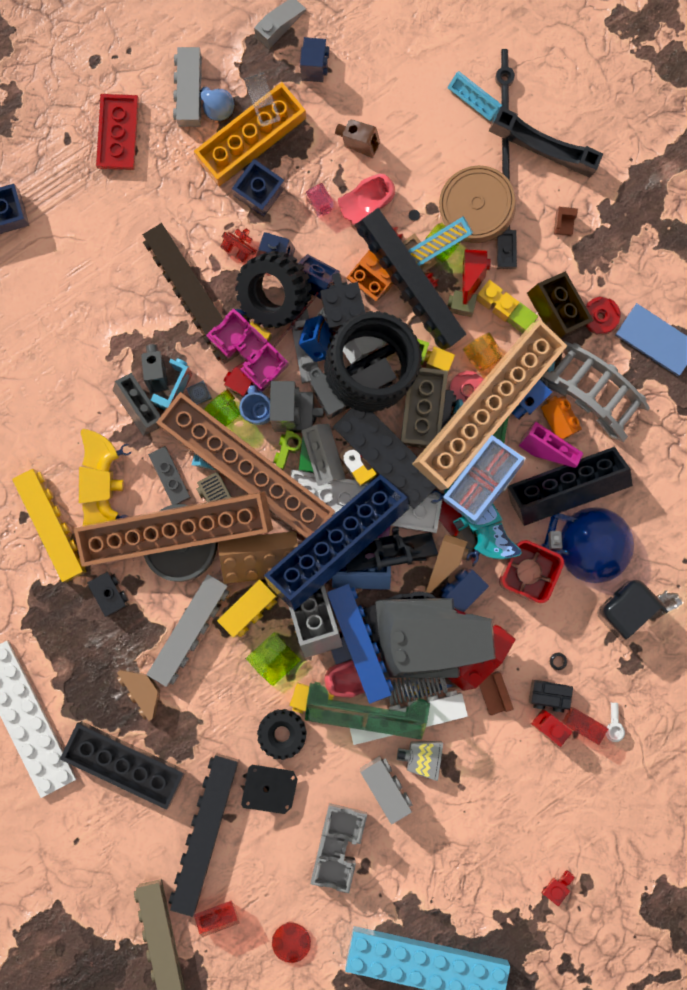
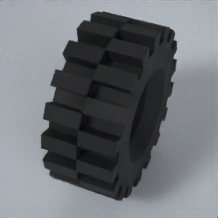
M277 709L270 712L260 722L257 731V740L261 746L260 748L266 752V755L272 756L273 759L286 760V758L294 757L305 744L307 734L305 723L299 715L287 709ZM280 726L286 727L290 732L288 740L284 742L278 741L274 735L275 730Z

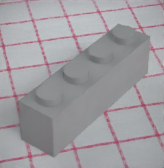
M177 47V54H174V65L177 66V72H174V84H177V90L173 92L174 102H176V108H173V118L177 120L179 127H201L200 47Z

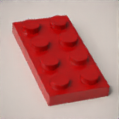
M100 94L97 169L135 170L138 95Z

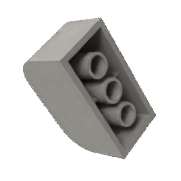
M324 585L295 611L289 606L298 641L305 658L343 647Z

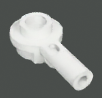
M611 703V723L605 729L606 737L612 742H619L625 736V730L622 724L619 723L618 703Z

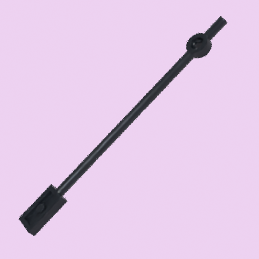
M502 49L501 68L496 73L495 81L501 87L502 107L509 110V86L513 83L515 74L509 68L508 49ZM502 77H506L508 80L504 81ZM502 138V174L510 181L509 141ZM510 225L504 233L497 237V269L517 268L516 230H510Z

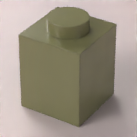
M455 290L453 296H449L447 306L451 307L450 311L453 314L472 317L477 294H473L465 305L463 304V292Z

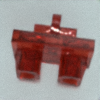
M247 228L243 231L236 229L235 234L239 238L231 232H224L221 236L224 239L220 248L230 253L233 247L236 246L239 248V251L235 258L241 262H245L250 255H255L257 251L244 242L246 241L250 244L253 241L248 236L250 230Z

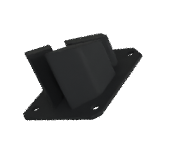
M253 764L249 766L248 772L243 775L246 778L245 786L240 785L244 791L241 802L242 807L285 814L293 805L298 780L294 771Z

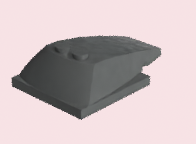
M454 598L376 601L381 661H383L387 671L383 673L385 678H458L460 676V667L496 658L493 620L473 614L463 615L457 613L454 609Z

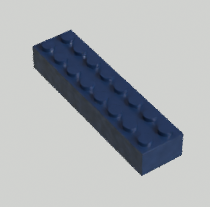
M380 474L264 575L268 586L295 611L408 511V498Z

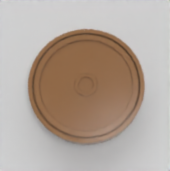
M477 165L464 168L448 179L440 194L439 208L446 227L459 218L465 217L473 234L462 241L483 243L497 238L509 227L515 215L516 200L513 187L504 174L492 167Z

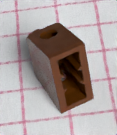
M350 119L346 126L338 124L335 129V134L343 138L347 148L370 158L374 157L380 144L378 131L375 126Z

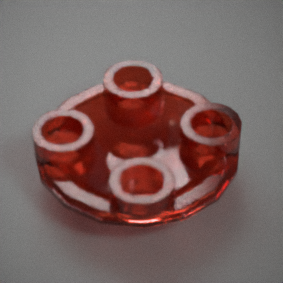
M289 921L281 925L272 937V948L275 955L286 963L301 961L310 950L311 937L308 931L297 923Z

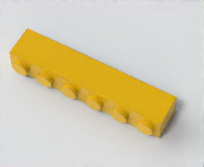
M31 469L13 478V483L61 581L67 583L86 573L85 567L87 566L82 567L81 560L77 553V544L74 540L70 539L68 535L70 530L67 524L61 521V511L57 505L54 506L51 500L53 495L49 488H45L43 484L45 478L42 473Z

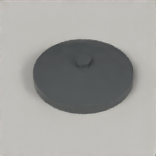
M185 504L170 505V506H167V507L161 509L160 511H162V510H167V509L178 508V507H183V506H189V505H185ZM218 542L144 555V558L150 569L158 576L176 582L189 581L199 577L210 567L217 552Z

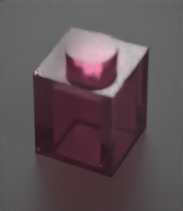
M322 183L306 191V199L317 216L321 214L326 215L332 210L333 200Z

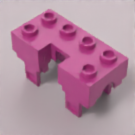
M234 308L217 327H214L206 335L208 340L228 359L237 351L248 361L243 363V367L240 370L261 392L289 366L288 361Z

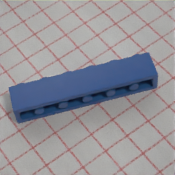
M349 584L327 592L369 704L392 696L391 691L394 689L390 679L386 680L383 674L387 672L383 661L379 662L376 656L379 653L376 642L371 643L369 638L372 635L369 624L364 625L362 619L365 616L361 605L357 606L355 599L358 596L355 588H350Z

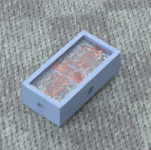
M491 435L444 495V501L476 525L522 467L524 458Z

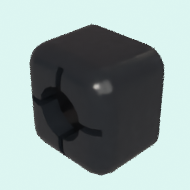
M632 580L624 583L613 594V598L610 596L598 608L597 614L599 619L619 640H626L659 609L664 614H667L669 611L642 581Z

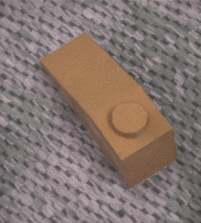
M445 534L426 590L427 593H431L460 565L462 559L466 560L469 551L466 548L467 541Z

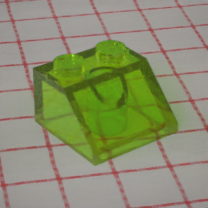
M276 632L272 633L245 658L272 686L301 661Z

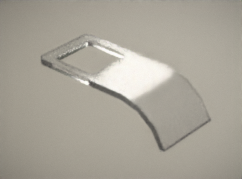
M264 72L244 79L260 125L263 127L280 121V116ZM271 104L276 117L263 122L258 109Z

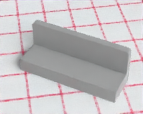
M316 424L302 430L317 485L321 486L332 481L345 479L330 425Z

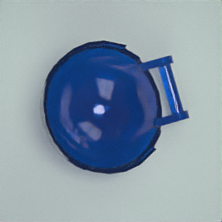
M592 507L581 509L572 516L560 513L550 516L545 542L541 546L549 549L548 533L556 530L558 520L566 521L561 532L562 549L553 552L562 556L564 565L567 568L566 570L576 578L590 583L607 582L621 575L630 564L634 553L633 534L626 521L617 513L605 508Z

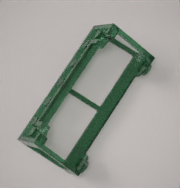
M310 682L305 721L422 740L429 715L430 702L428 700L418 698L410 707L406 706V712L328 700V691L321 685V682Z

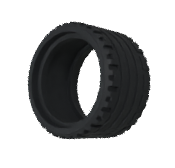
M368 311L349 318L337 330L325 356L324 373L329 388L333 390L332 393L339 400H342L343 404L350 406L352 409L356 408L358 411L376 412L395 405L413 385L421 369L422 351L419 348L420 343L417 340V336L414 335V331L406 323L402 322L400 318L398 319L386 312ZM360 337H375L388 343L399 357L401 364L399 381L390 387L382 389L361 385L349 375L343 361L344 346L348 342Z

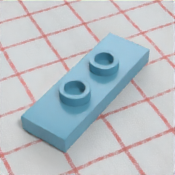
M460 71L456 72L447 87L490 122L502 106L501 103Z

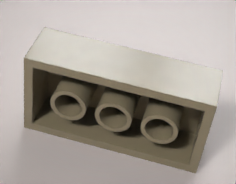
M421 368L415 382L407 391L401 431V441L406 446L426 448L441 431L448 371Z

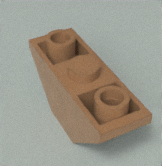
M124 669L118 671L119 677L117 679L123 687L126 686L129 690L128 696L131 701L137 703L140 707V715L144 720H153L156 716L160 689L155 681L145 673Z

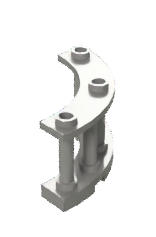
M565 341L567 355L554 371H546L540 380L549 389L563 396L568 394L575 398V404L587 413L591 411L598 417L596 421L610 438L624 442L628 437L624 431V425L637 408L647 411L650 409L646 402V397L639 393L618 372L614 365H608L597 356L582 349L577 343L571 344ZM573 358L585 362L571 380L566 381L559 377ZM592 366L603 375L591 391L585 393L577 388V384ZM610 379L620 389L607 406L602 407L595 401V397ZM624 395H626L632 404L617 422L611 416L612 411Z

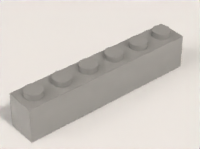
M207 574L146 674L147 676L165 687H168L170 684L174 685L179 677L177 674L180 667L184 668L189 660L187 655L190 650L194 651L199 644L198 637L200 634L204 635L209 627L207 622L211 617L214 618L220 609L217 607L221 600L225 601L229 595L228 585Z

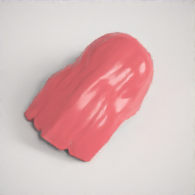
M376 174L363 179L354 190L338 198L343 218L348 219V221L352 222L351 224L355 225L375 209H381L388 205L395 196L394 183L385 174Z
M353 660L334 665L327 670L324 678L325 687L331 695L352 698L365 693Z

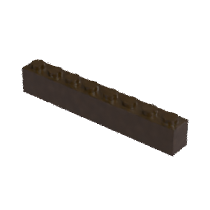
M160 223L142 234L145 238L143 244L148 252L152 250L155 254L152 257L158 267L162 265L165 270L162 274L168 283L172 281L175 286L173 288L174 293L178 298L182 297L185 302L182 304L188 314H193L195 317L192 320L198 330L202 328L205 333L202 337L207 345H210L212 343L206 335L214 327H217L223 321V318L164 225ZM212 344L215 349L212 353L218 361L222 360L224 364L240 355L236 351L228 359Z

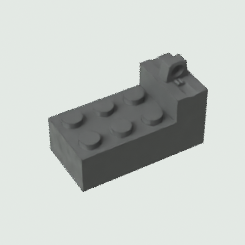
M380 357L371 361L369 367L356 369L351 376L361 385L376 389L386 388L395 384L397 378L387 359L383 358L381 360ZM319 367L309 372L311 379L310 387L328 419L350 408V406L343 404V401L339 400L332 393L333 390L328 386L325 373L323 374Z
M271 381L270 423L275 432H286L288 430L302 433V430L313 426L314 417H324L323 408H314L313 392H300L299 387H296L295 381Z

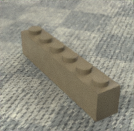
M162 879L139 884L136 887V891H134V898L140 906L138 917L140 923L143 922L144 925L142 936L144 942L148 944L149 950L146 951L148 962L152 963V982H156L157 990H185Z

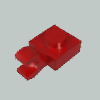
M566 870L559 881L553 877L542 894L559 907L570 893V889L567 886L575 877Z

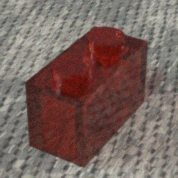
M570 707V710H568L561 722L597 745H600L609 729L573 707Z
M232 900L194 914L199 934L202 937L240 924L237 910Z

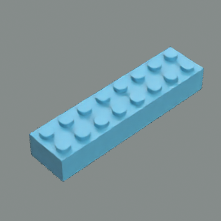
M353 926L345 964V972L425 990H506L510 971V964L505 959Z

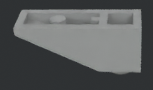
M287 0L266 14L254 27L255 37L270 49L306 11V8L297 0Z

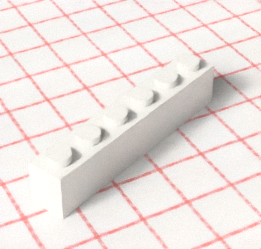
M457 690L445 693L446 696L438 698V695L426 697L427 701L419 702L418 699L409 701L408 706L400 707V704L390 706L389 710L384 712L381 709L370 711V715L364 717L362 714L351 716L352 720H348L353 745L468 717L463 695L461 692L457 693Z

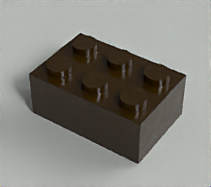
M566 271L536 284L527 292L542 322L560 339L582 330L594 321Z

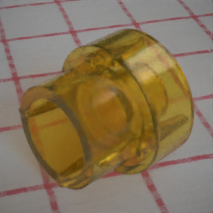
M490 332L480 336L463 348L466 357L471 365L474 364L477 371L489 368L502 357L498 349L499 346Z

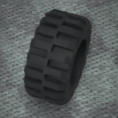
M271 251L247 261V264L241 267V273H238L236 278L238 283L235 284V291H238L236 298L241 303V310L247 313L246 317L250 320L254 319L255 324L259 326L263 324L265 328L285 326L297 317H300L298 315L303 312L302 310L307 306V302L311 300L309 291L312 290L311 283H308L307 280L310 277L308 273L305 274L303 271L305 267L301 263L298 264L295 257H288V253ZM265 273L275 276L281 282L285 293L282 306L272 303L266 297L262 286Z

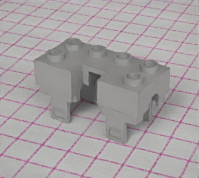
M329 803L310 884L330 887L340 892L349 893L356 861L345 858V851L348 841L355 845L356 843L361 844L367 812Z

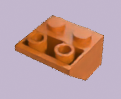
M370 250L346 277L351 283L358 282L360 290L375 302L394 285L387 271L381 267L379 260Z

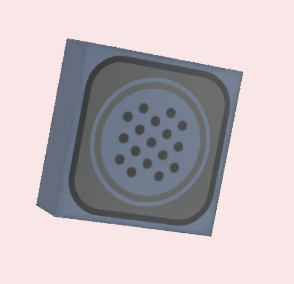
M204 380L186 388L191 400L197 405L212 399Z

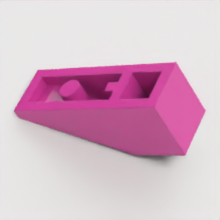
M536 421L524 434L519 444V447L534 457L574 468L578 466L583 452Z

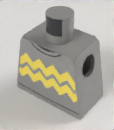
M411 741L409 750L398 748L397 760L407 762V771L438 781L443 742Z

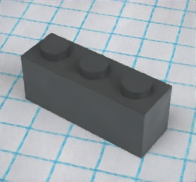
M130 373L116 380L113 392L142 435L145 436L160 428L156 422L161 416L133 374Z

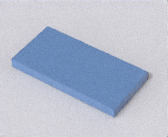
M636 303L615 336L679 377L687 365V336Z

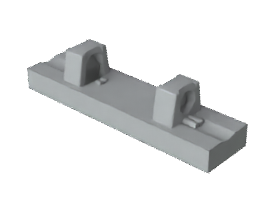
M307 309L292 326L302 384L310 382L309 372L318 368V363L314 362L299 346L303 330L297 331V329L304 327L305 321L309 319Z

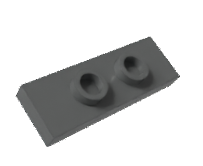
M164 446L148 454L172 505L191 498L167 447Z

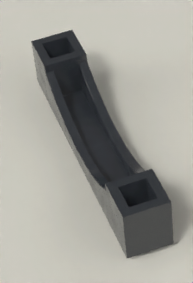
M502 106L495 114L489 132L589 178L597 171L603 153L588 146H577L550 137L525 123L517 116V113Z

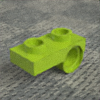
M286 430L285 435H281L279 445L282 447L280 453L276 452L273 462L283 471L289 452L296 453L300 451L302 445L300 436ZM297 439L299 441L298 446L295 448L289 447V440Z

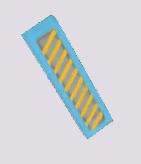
M463 216L408 251L420 266L473 234V231Z

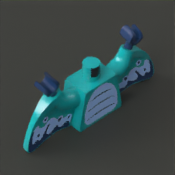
M451 486L448 489H444V493L433 491L430 495H437L438 500H432L431 503L436 504L441 499H444V495ZM494 504L490 506L476 525L464 516L453 521L458 531L469 526L471 531L477 535L478 542L474 547L475 551L469 553L466 558V562L470 557L475 559L472 566L477 564L479 554L493 559H509L521 555L520 548L506 535L502 524L503 519Z

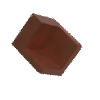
M559 206L556 211L554 234L572 236L574 220L578 213L577 208Z

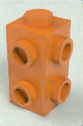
M553 396L546 400V405L541 407L543 415L552 429V433L561 439L568 438L582 430L580 422L574 415L571 404L565 396L560 398Z

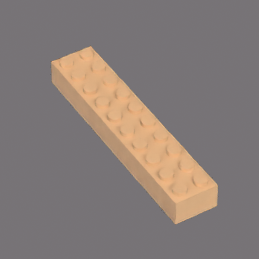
M540 319L532 323L412 465L440 491L448 489L477 455L491 435L497 431L564 351L567 345Z

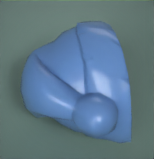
M207 86L201 89L203 110L208 118L214 121H223L233 114L234 99L227 90H210Z
M250 386L247 391L248 394L240 402V413L243 419L250 424L264 425L270 421V398L261 391H258L256 386Z

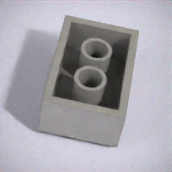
M378 756L360 767V773L392 825L412 813L410 807L413 804L406 792L402 794L400 790L402 786L397 776L392 777L390 774L392 769L387 759L382 760Z

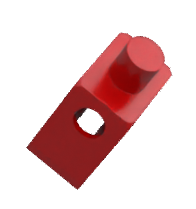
M543 709L531 723L559 748L573 733L557 718Z

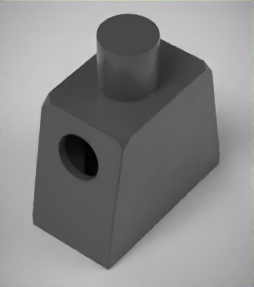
M155 344L147 345V353L141 354L144 382L150 393L169 390L165 361L161 351H158Z

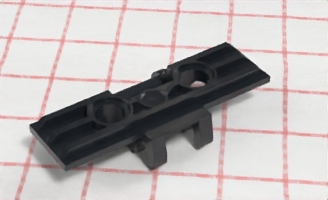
M393 527L391 536L377 537L353 558L345 568L347 573L377 568L378 571L384 567L407 563L410 565L413 560L438 556V552L431 532L401 537L399 536V527ZM373 553L374 557L367 559L365 555Z

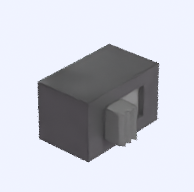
M550 531L548 533L549 550L560 551L562 549L561 531Z

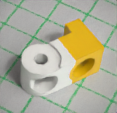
M349 450L345 453L344 463L360 487L377 477L373 468L370 470L366 469L357 451Z

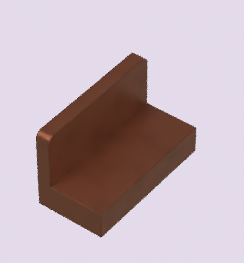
M498 671L490 674L479 685L489 715L492 716L503 711L514 710L501 672Z

